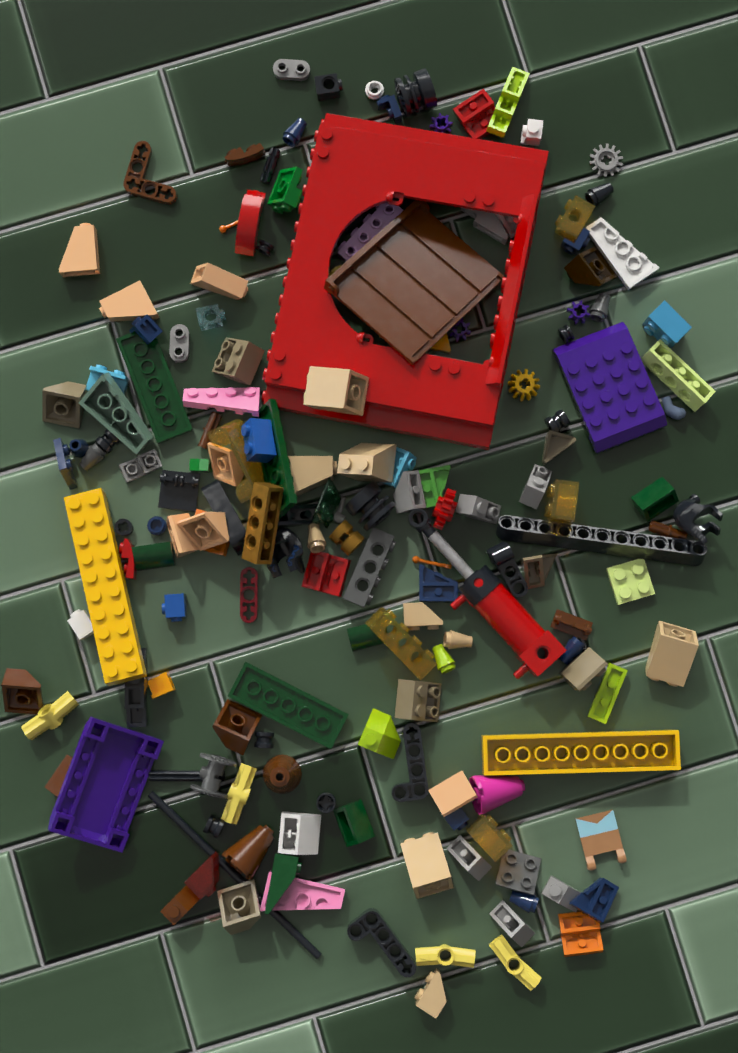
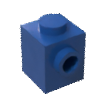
M186 594L164 595L165 603H162V614L166 615L168 619L171 618V622L183 621L182 618L187 617Z

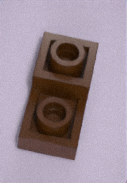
M261 143L249 146L245 153L241 147L234 148L226 154L225 161L228 166L246 164L264 156L265 150Z

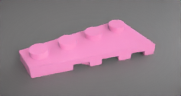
M260 387L184 389L183 407L204 410L211 407L219 412L233 410L235 414L243 415L244 412L252 413V416L259 417Z
M272 872L268 874L260 911H265ZM295 878L272 911L341 909L345 889Z

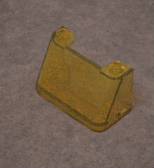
M236 419L207 432L211 443L216 447H224L230 444L246 477L236 487L237 497L240 503L251 499L254 482H265L261 462L247 461L244 452V439L241 434V428L245 422Z

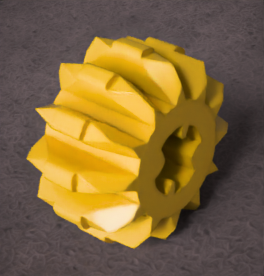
M525 369L523 374L520 370H517V376L515 374L510 376L513 381H508V385L512 386L508 391L509 393L515 392L513 395L514 399L519 395L521 402L524 400V396L530 401L531 395H537L535 390L540 389V385L535 384L539 382V378L533 379L534 372L528 375V369ZM522 381L526 382V385H528L526 389H522V385L519 386L522 383Z

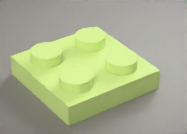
M636 559L606 568L617 605L655 594L644 559Z

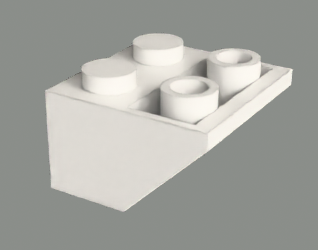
M283 811L281 813L278 853L293 855L318 854L321 815Z

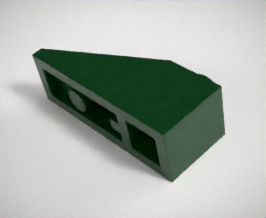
M275 853L265 914L269 915L294 881L296 874H300L302 862H298L299 857Z

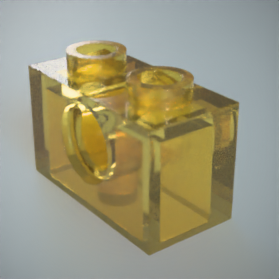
M577 195L573 201L569 199L564 207L567 211L564 216L559 215L554 224L557 226L555 233L575 243L595 206ZM575 215L578 218V221H571L569 219V216Z

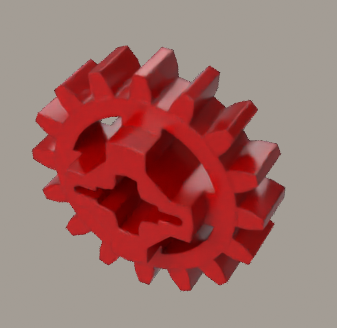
M447 488L444 497H438L432 516L436 517L433 525L434 528L442 530L446 521L451 522L457 506V502L453 501L456 491Z

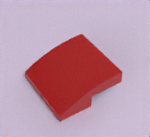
M483 88L453 108V112L470 138L482 139L489 134L486 130L494 113L495 106L494 101Z
M311 552L301 586L341 597L351 560L324 552Z

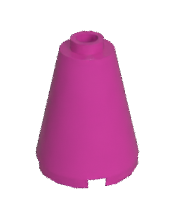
M474 775L469 778V783L478 797L474 799L475 801H472V804L479 815L485 814L522 796L523 791H525L524 781L520 780L518 776Z

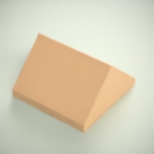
M211 442L207 443L214 479L235 487L239 486L250 462L247 461V458L233 450Z
M205 511L177 523L200 551L229 541L225 512Z
M189 513L170 515L166 520L176 558L199 550L177 525L178 521L189 518Z
M462 770L428 790L443 817L478 798Z

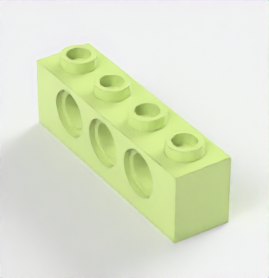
M661 339L641 358L643 364L694 412L704 405L716 392Z

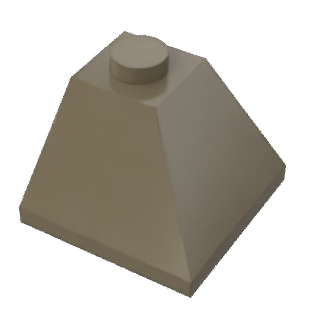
M68 381L43 388L42 421L80 428L84 408L79 402L86 395L87 385Z
M254 879L217 891L223 928L230 935L249 930L261 918Z

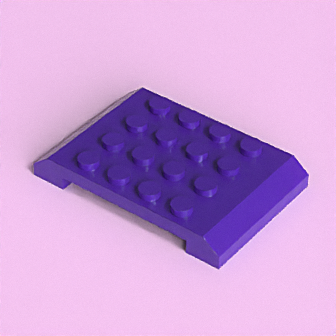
M624 322L552 350L576 402L596 454L667 426L665 413Z
M90 717L84 726L50 816L48 830L123 853L129 837L128 829L149 776L148 773L151 770L154 759H158L164 741Z

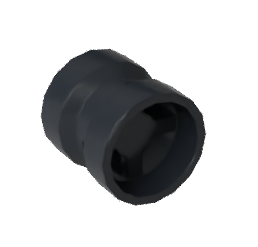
M561 409L555 412L554 416L544 419L548 429L558 433L560 429L571 425L567 415Z
M108 429L105 430L103 436H99L95 440L108 453L113 450L115 444L121 442Z
M328 792L320 794L316 801V806L322 813H330L336 805L334 795Z

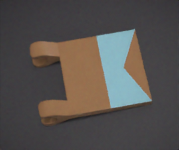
M613 810L575 819L588 870L596 869L593 855L615 850L618 863H625L627 861Z

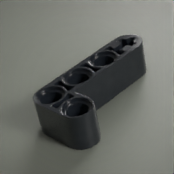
M217 479L202 487L201 490L213 512H225L229 542L239 556L243 553L246 529Z
M407 723L403 728V738L409 782L398 783L393 786L392 797L398 802L423 799L428 795L429 790L421 730L417 724ZM409 726L417 729V732L414 733V739L419 738V742L407 744V740H411L410 734H406ZM413 745L418 746L420 749L417 756L409 754V748ZM415 765L422 767V773L418 776L413 775L411 772L412 767ZM423 785L425 792L422 795L415 794V786ZM399 787L406 790V794L402 798H398L395 795V790Z
M369 908L349 923L347 934L351 940L359 941L371 933L403 977H411L415 974L416 964L414 959L377 909ZM369 914H375L377 921L369 923L366 917ZM353 926L361 928L362 931L359 935L351 933L350 930ZM381 930L389 932V936L386 939H381L378 936ZM398 946L401 952L398 955H392L390 953L391 947ZM402 958H404V961L407 965L411 964V970H403L404 965L401 961Z

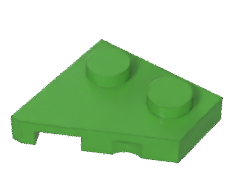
M450 465L419 470L426 504L424 509L435 507L438 497L443 496Z

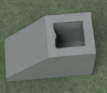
M535 464L519 502L537 509L547 488L552 471Z
M460 494L455 512L469 518L497 524L501 506L478 496Z

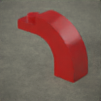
M247 190V193L244 194L236 233L235 253L254 256L255 247L257 246L259 221L266 193L257 190Z

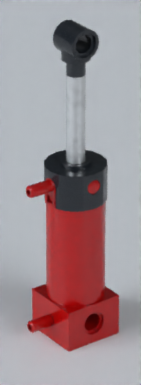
M417 508L410 512L408 518L410 526L419 533L423 532L466 579L463 582L464 584L457 590L461 595L450 606L456 610L467 601L517 654L516 658L523 664L513 673L516 679H520L527 671L534 677H538L567 651L549 630L545 631L486 564L479 571L476 570L474 572L430 524L432 521L429 519L426 511ZM415 514H420L423 516V522L417 524L413 521L412 517ZM540 648L545 652L543 659H540L537 655V651Z

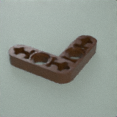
M146 141L137 142L134 146L123 183L126 192L133 196L166 205L175 203L177 193L173 187L144 179L152 155V149ZM145 147L147 152H143L142 160L140 159L141 153L139 149ZM137 163L143 165V169L140 172L133 171V166ZM133 182H135L136 186L141 187V184L143 183L141 192L140 189L137 187H133L132 189H130L128 184H132ZM148 186L155 187V193L152 195L146 194V188ZM161 188V192L164 194H168L170 191L173 197L166 199L165 195L159 194V189Z

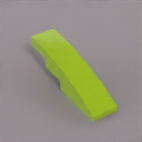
M512 67L486 132L504 138L530 73Z

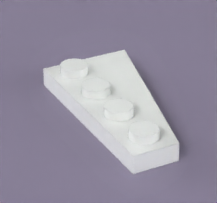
M600 217L585 228L590 231L589 237L627 290L659 270V266L648 260V257L634 248L631 242L621 237L619 232L603 218Z

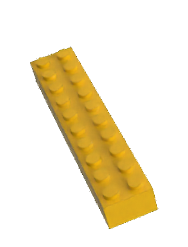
M102 488L64 497L104 682L108 686H113L147 677L106 493Z
M679 730L481 735L484 776L681 770Z

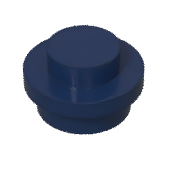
M154 516L148 521L147 528L151 534L161 535L165 532L167 524L162 517Z

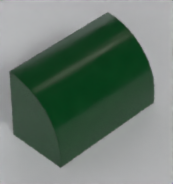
M663 477L631 497L635 507L647 522L679 502L675 489Z
M172 542L132 547L137 571L176 566Z
M384 619L347 629L352 652L390 642Z
M361 799L333 810L346 847L360 844L375 836Z

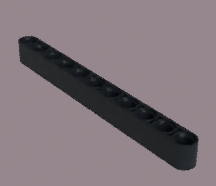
M510 515L501 516L496 529L497 537L506 541L689 566L701 565L707 553V546L694 540Z

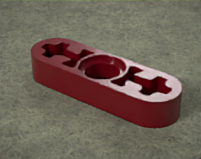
M252 567L244 568L240 575V617L246 623H252L258 617V572ZM248 571L255 574V577L251 578V584H255V588L251 586L244 587V583L248 584V579L244 577V574H248ZM249 589L255 593L254 598L250 601L244 598V592ZM243 603H255V607L251 606V612L254 613V616H251L250 620H247V617L244 616V613L247 612V606L243 607Z

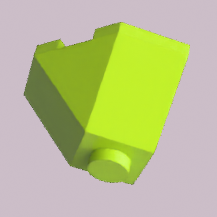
M373 708L358 745L394 759L401 743L398 732L390 715Z

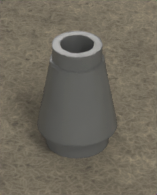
M599 294L589 311V317L592 320L603 322L607 318L610 302L609 294Z
M98 443L90 445L79 465L88 471L105 458L106 450Z

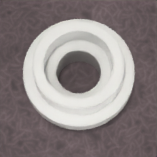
M371 81L366 85L365 93L368 98L377 100L382 97L384 87L378 81ZM375 88L378 92L372 93L371 90Z

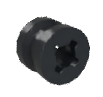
M255 731L257 741L254 743V747H274L272 743L274 732Z
M211 814L203 832L206 834L211 833L213 837L218 838L225 821L216 819L215 815Z

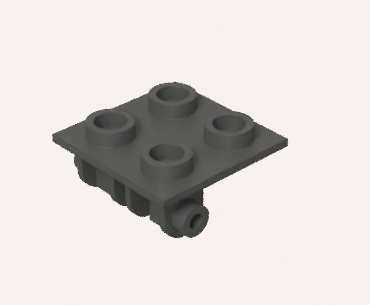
M503 848L495 885L534 895L541 858Z

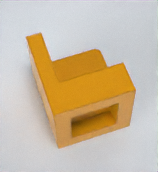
M169 672L162 673L148 680L152 699L176 690Z

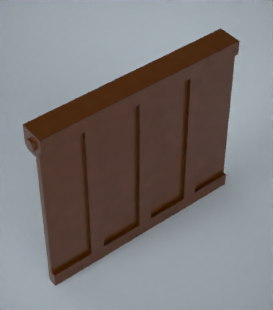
M415 200L325 280L324 289L333 294L404 356L406 361L413 365L488 295L505 276L430 213V207L425 201Z

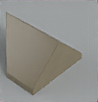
M549 430L545 436L542 457L543 465L575 443L576 438Z
M557 554L538 555L520 560L523 577L528 589L545 586L544 582Z

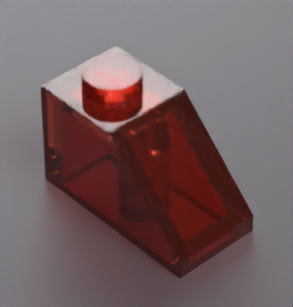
M215 851L184 882L200 900L205 895L209 897L216 890L214 886L219 882V854Z

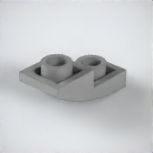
M155 449L119 465L126 483L141 478L162 467Z

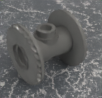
M200 753V757L209 760L206 767L202 766L199 777L203 780L202 785L191 784L190 788L205 795L226 799L228 794L219 791L222 781L219 779V776H223L226 765L237 767V763L222 756Z

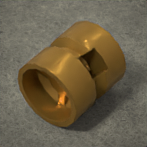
M346 520L329 536V539L336 545H341V550L347 556L353 553L365 539L358 531L354 532L353 526ZM345 534L349 535L346 540L343 538Z

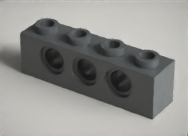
M374 527L372 528L343 596L344 600L363 608L366 604L370 605L373 594H370L373 586L377 588L381 579L378 574L381 569L385 570L388 559H386L388 551L392 552L396 544L393 541V535ZM375 546H381L384 552L382 555L376 556L373 554L372 549ZM369 563L376 566V571L372 574L365 571V566ZM360 581L368 583L366 591L358 590L357 584Z

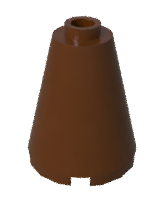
M283 754L274 756L264 766V782L275 793H289L301 781V767L291 756ZM278 773L283 774L282 780L277 777Z
M259 825L225 850L221 856L225 857V860L240 874L244 873L246 875L245 878L251 881L274 840L272 836L274 832L267 825L264 827Z

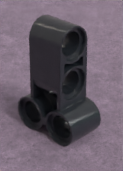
M502 541L487 549V554L492 563L496 565L508 591L516 597L525 596L528 592V586L514 560L515 556L508 543ZM508 566L513 567V573L510 576L505 575V569ZM521 583V584H522V589H521V591L518 592V593H515V592H514V586H515V584Z

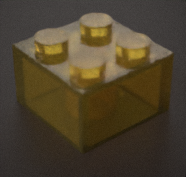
M556 479L548 486L547 497L550 498V502L545 507V516L548 517L547 521L569 524L575 521L579 482Z
M481 814L466 830L496 862L513 846L510 843L512 838L503 829L499 831L496 828L498 823L489 814L487 816Z

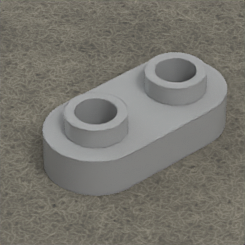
M279 59L273 65V73L276 78L281 80L304 81L310 76V66L303 60ZM280 66L286 67L284 70L279 69ZM299 67H303V68H304L303 71H298L297 69H298Z
M177 324L170 331L169 354L173 361L182 363L189 357L190 333L185 325ZM178 331H183L181 336L176 335ZM181 349L182 353L176 355V350Z

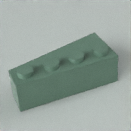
M109 372L102 374L79 402L85 410L135 454L142 452L154 438Z

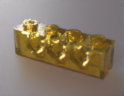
M381 607L365 624L421 681L437 665L433 660L435 656L428 649L424 651L420 647L422 642L415 635L411 637L408 634L410 630L402 622L400 624L397 623L395 620L397 616L390 609L386 611ZM389 625H393V630L390 633H386V628ZM406 638V643L403 646H399V641ZM419 652L418 657L412 660V654Z

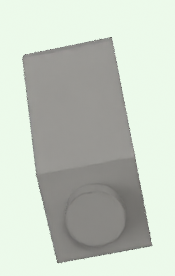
M419 470L404 471L393 494L397 514L410 513L417 508H426Z
M461 835L446 848L478 881L492 868Z
M551 875L541 893L558 904L576 912L578 909L569 905V903L581 892Z
M504 900L489 913L501 928L521 947L535 934Z

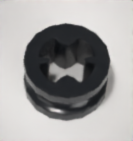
M260 239V245L256 246L255 249L270 257V251L275 249L274 246Z
M564 325L563 329H558L559 336L565 344L568 343V340H574V335L568 325Z
M119 519L115 523V531L121 536H128L133 531V525L127 519ZM125 523H128L127 527H129V529L127 531L124 530L123 532H120V524L124 525Z

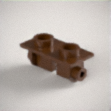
M557 609L550 627L587 640L588 635L592 631L593 622Z

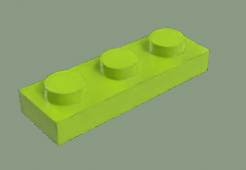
M608 663L587 717L604 724L607 723L628 670Z

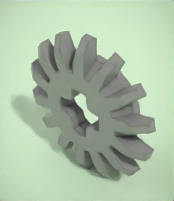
M606 144L605 148L599 145V151L595 148L593 149L596 155L590 154L594 161L589 163L596 165L592 170L599 169L597 175L604 171V177H607V172L613 176L612 170L620 171L617 166L623 165V163L619 162V160L623 159V156L618 157L621 151L615 152L616 146L613 145L609 149V144ZM604 156H607L608 159H611L608 165H605L604 162H601V160L604 159Z

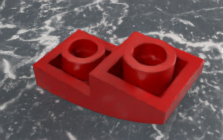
M124 538V542H121L119 547L121 558L128 559V563L125 562L123 573L126 574L125 578L136 580L137 569L132 552L133 545L131 540Z

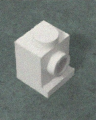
M528 119L527 125L522 126L520 144L539 146L543 120Z

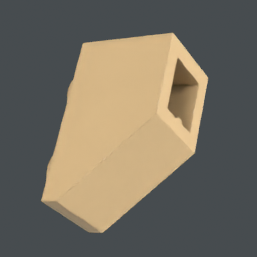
M423 602L403 603L404 627H408V630H420V626H427V630L439 629V626L443 625V620Z
M436 968L434 972L430 971L426 977L425 982L427 984L424 989L420 988L415 995L416 1006L434 1018L438 1017L447 1002L440 970Z

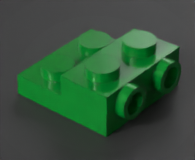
M296 166L280 170L267 205L273 207V211L283 214V211L291 212L292 209L300 204L302 190L297 188L302 180L301 174L303 169Z

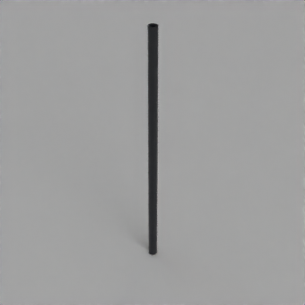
M154 791L148 795L169 818L238 884L246 882L225 859ZM257 891L259 904L261 905L263 896ZM271 911L270 915L316 959L320 957L322 953L281 913Z

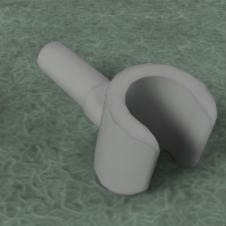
M341 497L339 508L333 518L334 522L339 525L346 518L341 513L346 501L345 497Z

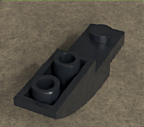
M141 648L147 677L125 682L127 727L148 726L147 648Z

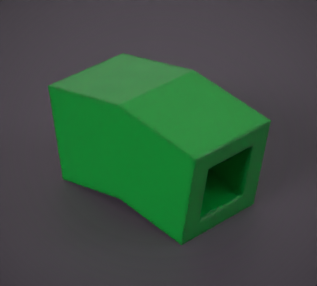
M190 459L189 471L213 472L210 459Z

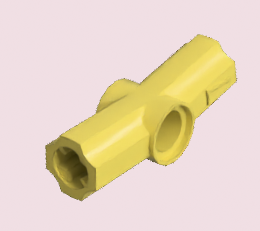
M67 691L53 704L43 706L37 716L21 726L28 739L33 740L46 730H53L60 726L63 722V717L79 704Z
M241 763L236 779L228 792V801L221 817L225 822L237 825L243 806L246 805L250 795V787L257 768Z
M503 935L498 936L489 944L507 971L530 991L539 984L542 977L517 955ZM511 960H518L519 965L516 968L512 969L509 967Z
M446 944L435 947L415 948L416 966L442 964L445 966L456 965L474 968L476 950L451 947ZM447 950L451 954L448 959L440 958V953Z

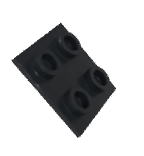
M162 470L158 508L196 512L200 474Z

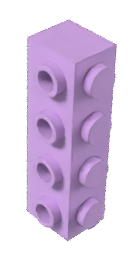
M387 202L377 205L375 207L377 210L372 215L368 214L363 220L364 224L352 231L350 234L351 238L347 242L343 241L338 247V257L345 263L396 218L403 209L399 206L390 205Z

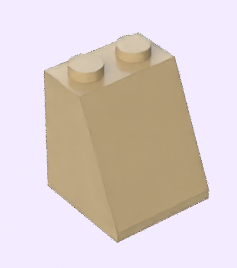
M310 366L309 373L307 374L306 391L303 396V405L314 409L363 416L369 377L350 369Z
M360 443L339 454L337 473L357 481L392 483L397 445Z
M288 456L297 497L333 481L334 475H337V461L333 460V456Z
M658 621L645 667L646 676L654 681H665L674 687H684L699 646L696 631Z
M429 832L421 838H409L400 844L416 899L454 888L438 833Z

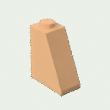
M81 223L80 226L74 227L59 267V273L62 277L100 274L97 230L94 225Z
M208 262L196 266L190 283L235 300L245 297L248 291V280Z
M140 280L100 300L102 307L99 309L103 317H108L111 322L133 321L137 317L143 318L147 314L151 319L160 318Z

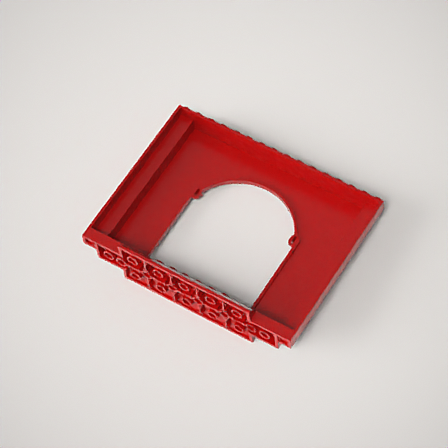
M326 113L325 119L321 120L319 131L316 130L314 135L316 145L315 149H311L310 160H312L311 167L308 166L306 172L308 182L307 185L304 184L302 196H304L303 203H300L298 210L300 219L295 223L294 232H296V237L292 239L290 247L292 256L287 260L286 267L289 270L287 276H284L283 279L284 293L279 297L280 312L276 313V330L271 334V343L273 344L272 349L268 350L267 361L269 363L268 367L263 371V380H265L267 389L263 391L261 401L264 402V405L269 399H276L280 411L489 450L532 245L549 151ZM393 198H398L399 201H393ZM404 198L513 217V222L517 224L515 239L510 240L508 257L511 258L506 260L505 275L507 277L502 279L501 293L503 296L499 295L497 312L500 313L499 315L495 314L493 326L496 332L491 334L490 349H492L490 359L485 360L483 364L424 354L415 364L411 365L394 348L373 344L374 339L372 335L365 334V332L357 333L345 322L333 302L332 295L324 289L325 280L329 277L330 261L337 241L345 229L358 216L386 202L390 205L400 206ZM363 338L370 339V341H363ZM310 366L350 369L369 377L363 416L314 409L303 405V396L306 391L307 374L309 373Z

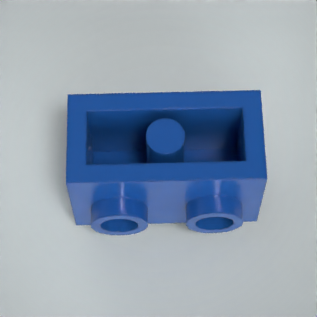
M250 418L242 425L241 434L244 439V452L247 461L268 463L277 455L271 420Z

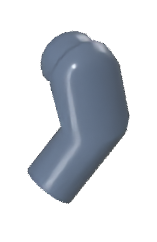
M671 396L661 398L667 416L676 420L686 416L685 409L673 405Z

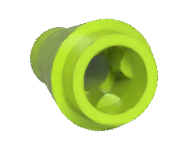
M442 644L432 648L438 671L445 674L456 668L454 665L455 661Z

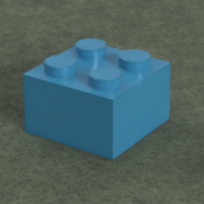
M665 300L642 324L644 331L648 335H653L657 340L661 339L670 349L692 328Z

